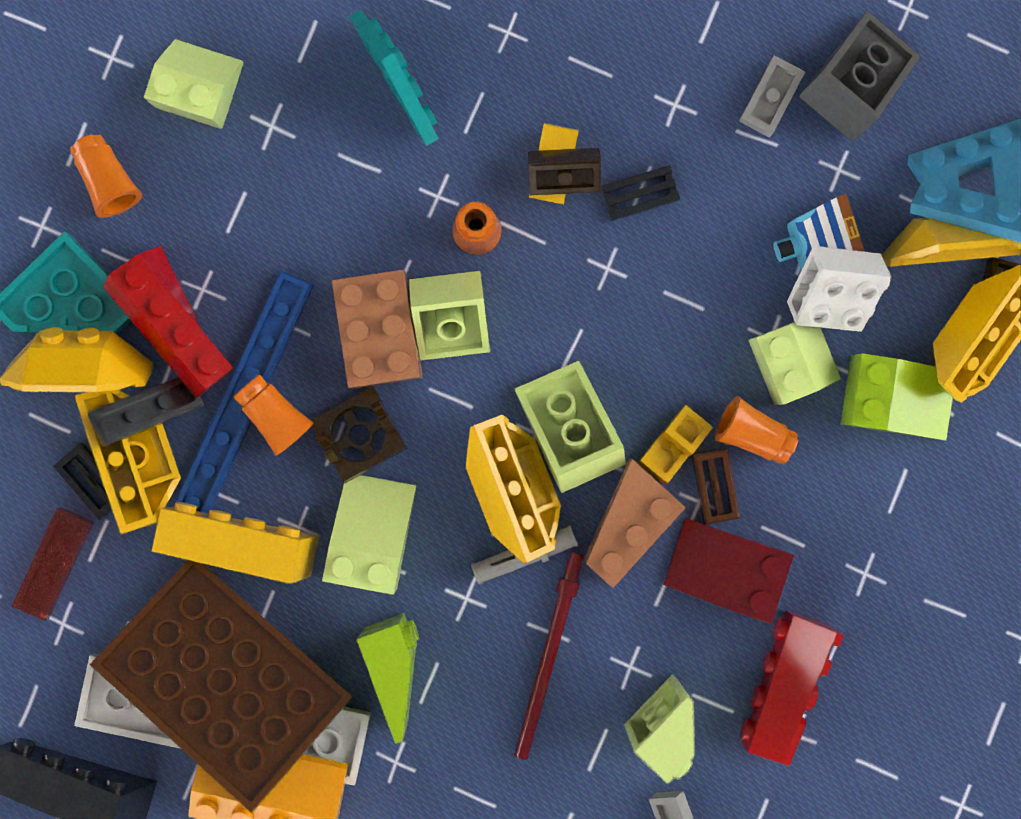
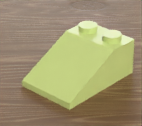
M579 361L515 388L520 404L561 493L626 465L624 447Z
M364 475L344 483L328 547L322 582L394 595L398 587L417 485Z

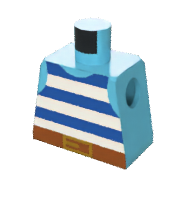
M847 194L840 195L792 220L787 224L790 237L773 243L778 261L783 262L797 257L801 271L813 246L865 252Z

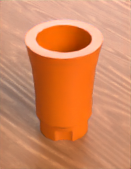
M101 134L84 136L70 147V152L75 159L74 164L84 181L97 217L107 218L116 216L132 208L141 200L142 192L129 178L112 148L106 144Z
M471 202L459 210L453 223V238L458 247L464 252L473 255L485 254L498 244L501 237V224L489 206L481 202ZM474 220L481 221L483 228L478 231L470 230V223Z
M260 374L233 396L243 406L241 410L265 438L275 456L292 445L314 423L286 400L271 383L268 385Z
M739 396L733 398L728 404L715 432L716 441L739 447L768 461L773 460L783 465L788 462L799 441L796 432L789 430L786 425L760 412Z

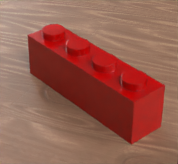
M161 246L136 255L108 275L103 288L196 398L221 381L233 369L231 364L203 332Z
M786 610L784 617H780L776 622L773 633L776 641L772 652L768 651L765 655L762 665V671L765 674L761 685H756L753 691L751 705L754 707L750 719L746 718L742 724L740 739H742V745L748 753L790 766L806 728V719L802 717L804 711L809 712L814 708L819 697L817 680L822 675H828L832 666V660H829L830 649L832 645L840 647L844 635L826 623Z

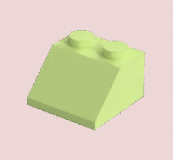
M175 39L155 62L144 98L157 109L223 129L244 62Z
M480 271L409 279L411 312L420 361L490 352Z
M792 322L748 340L774 405L787 404L817 392L841 379L821 327L801 326Z

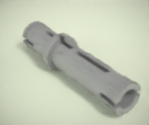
M568 525L566 528L556 531L554 550L527 563H522L509 550L472 563V570L478 584L481 585L483 582L513 572L539 560H542L543 563L547 562L552 555L578 547L571 526Z

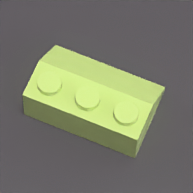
M672 674L624 724L634 752L667 784L674 777L676 779L681 778L691 767L692 762L690 760L694 757L693 701L679 680Z

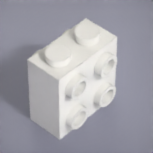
M813 246L787 300L795 324L862 332L868 319L873 316L876 304L882 293L888 288L891 275L880 253Z

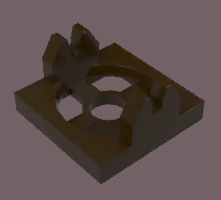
M373 386L311 420L314 422L313 426L318 434L316 435L318 443L323 447L325 456L335 466L344 483L353 480L408 449ZM353 409H368L374 412L378 418L370 423L358 421ZM343 415L348 424L345 437L333 443L334 426ZM359 425L367 427L370 433L368 441L362 445H355L350 438L352 429ZM384 428L385 441L380 451L376 453L371 445L374 440V433ZM349 447L361 449L366 460H349L340 453Z

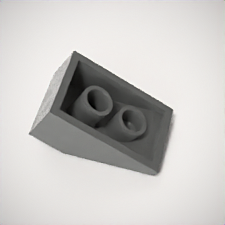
M867 11L813 76L799 97L853 142L877 121L921 56Z

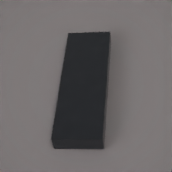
M177 377L92 410L87 415L104 448L197 410L204 404L201 398H196L181 379Z

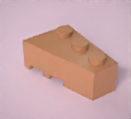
M628 458L603 518H601L585 554V563L614 588L686 507L638 463Z

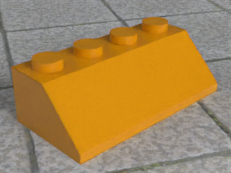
M303 754L253 813L248 811L202 767L197 765L191 788L188 817L197 819H338L348 764Z

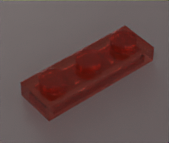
M62 507L56 509L12 604L13 607L43 621L50 618L94 523L93 521Z

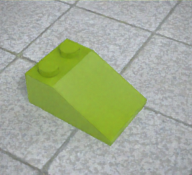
M863 353L851 355L840 425L946 441L953 397L938 383L935 366Z
M404 613L364 627L357 638L395 744L403 741L408 725L416 641L419 640V634L414 621H407Z

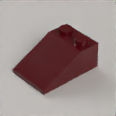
M685 518L663 585L736 613L772 624L794 555L784 550Z

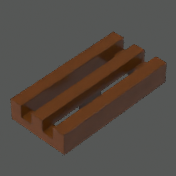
M728 449L692 454L704 524L740 519ZM714 458L721 459L730 513L724 514ZM703 460H707L716 515L711 516L702 466Z

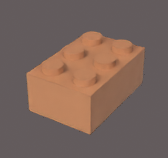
M404 269L332 280L348 388L356 389L423 378L411 312L408 279Z

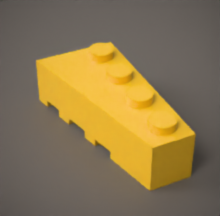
M175 502L174 507L160 509L152 552L289 584L311 577L320 535L301 532L300 529L290 526L279 525V527L265 525V521L254 518L235 519L231 518V513L219 510H209V513L196 511V505L183 502Z

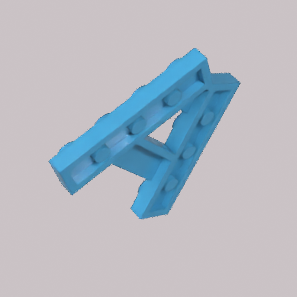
M1021 119L908 155L907 165L920 183V187L911 202L910 213L1021 243ZM990 167L993 196L959 187V176Z

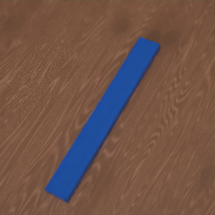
M279 271L172 507L175 506V502H183L196 505V511L209 513V510H212L252 423L241 410L243 406L233 396L258 374L263 377L268 385L270 384L313 290V284L285 271Z

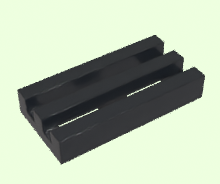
M665 166L602 185L611 221L679 201L680 196L675 187V179H673L671 174V166ZM660 177L665 179V182L612 197L611 192ZM668 189L669 195L616 211V204Z
M79 443L53 467L98 520H102L112 509L105 489L77 458L80 455L101 479L92 452L84 443ZM71 463L81 474L84 480L105 502L106 505L103 508L66 465Z

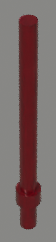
M570 551L564 577H560L556 592L559 595L514 754L519 759H528L572 597H576L580 583L577 579L584 554Z

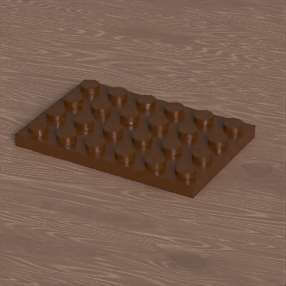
M187 560L89 664L251 813L257 809L353 698L203 563Z

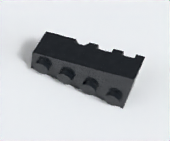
M16 738L13 742L0 745V795L57 819H146L157 781L35 745V742L24 738Z

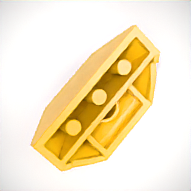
M926 217L914 218L881 256L886 266L890 267L1021 255V243Z
M1021 264L974 284L933 342L938 383L958 402H963L968 396L975 395L988 387L1021 340Z
M53 327L40 330L11 361L0 377V383L2 386H9L13 389L27 392H102L119 390L131 385L133 387H144L154 367L152 361L113 331H99L96 328L68 331Z
M121 390L85 392L75 395V400L121 535L157 523L160 509L166 507L181 479L163 424L103 448L87 414L92 410L130 395Z
M504 415L470 427L466 470L491 534L522 563H527L554 550L556 544L554 538L558 528L561 505L536 440L518 426L510 423L509 419Z

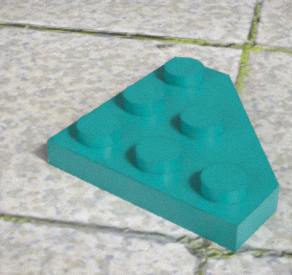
M361 9L351 14L349 18L380 71L383 72L382 76L406 114L409 115L408 119L426 146L438 140L439 138L432 127L437 124V120L427 104L421 106L418 98L423 93L413 76H410L405 67L408 65L398 47L394 46L388 34L383 32L375 17L369 20Z
M65 231L0 293V320L12 332L38 333L40 330L56 327L68 331L96 328L99 331H113L118 334L131 322L103 288L109 274Z

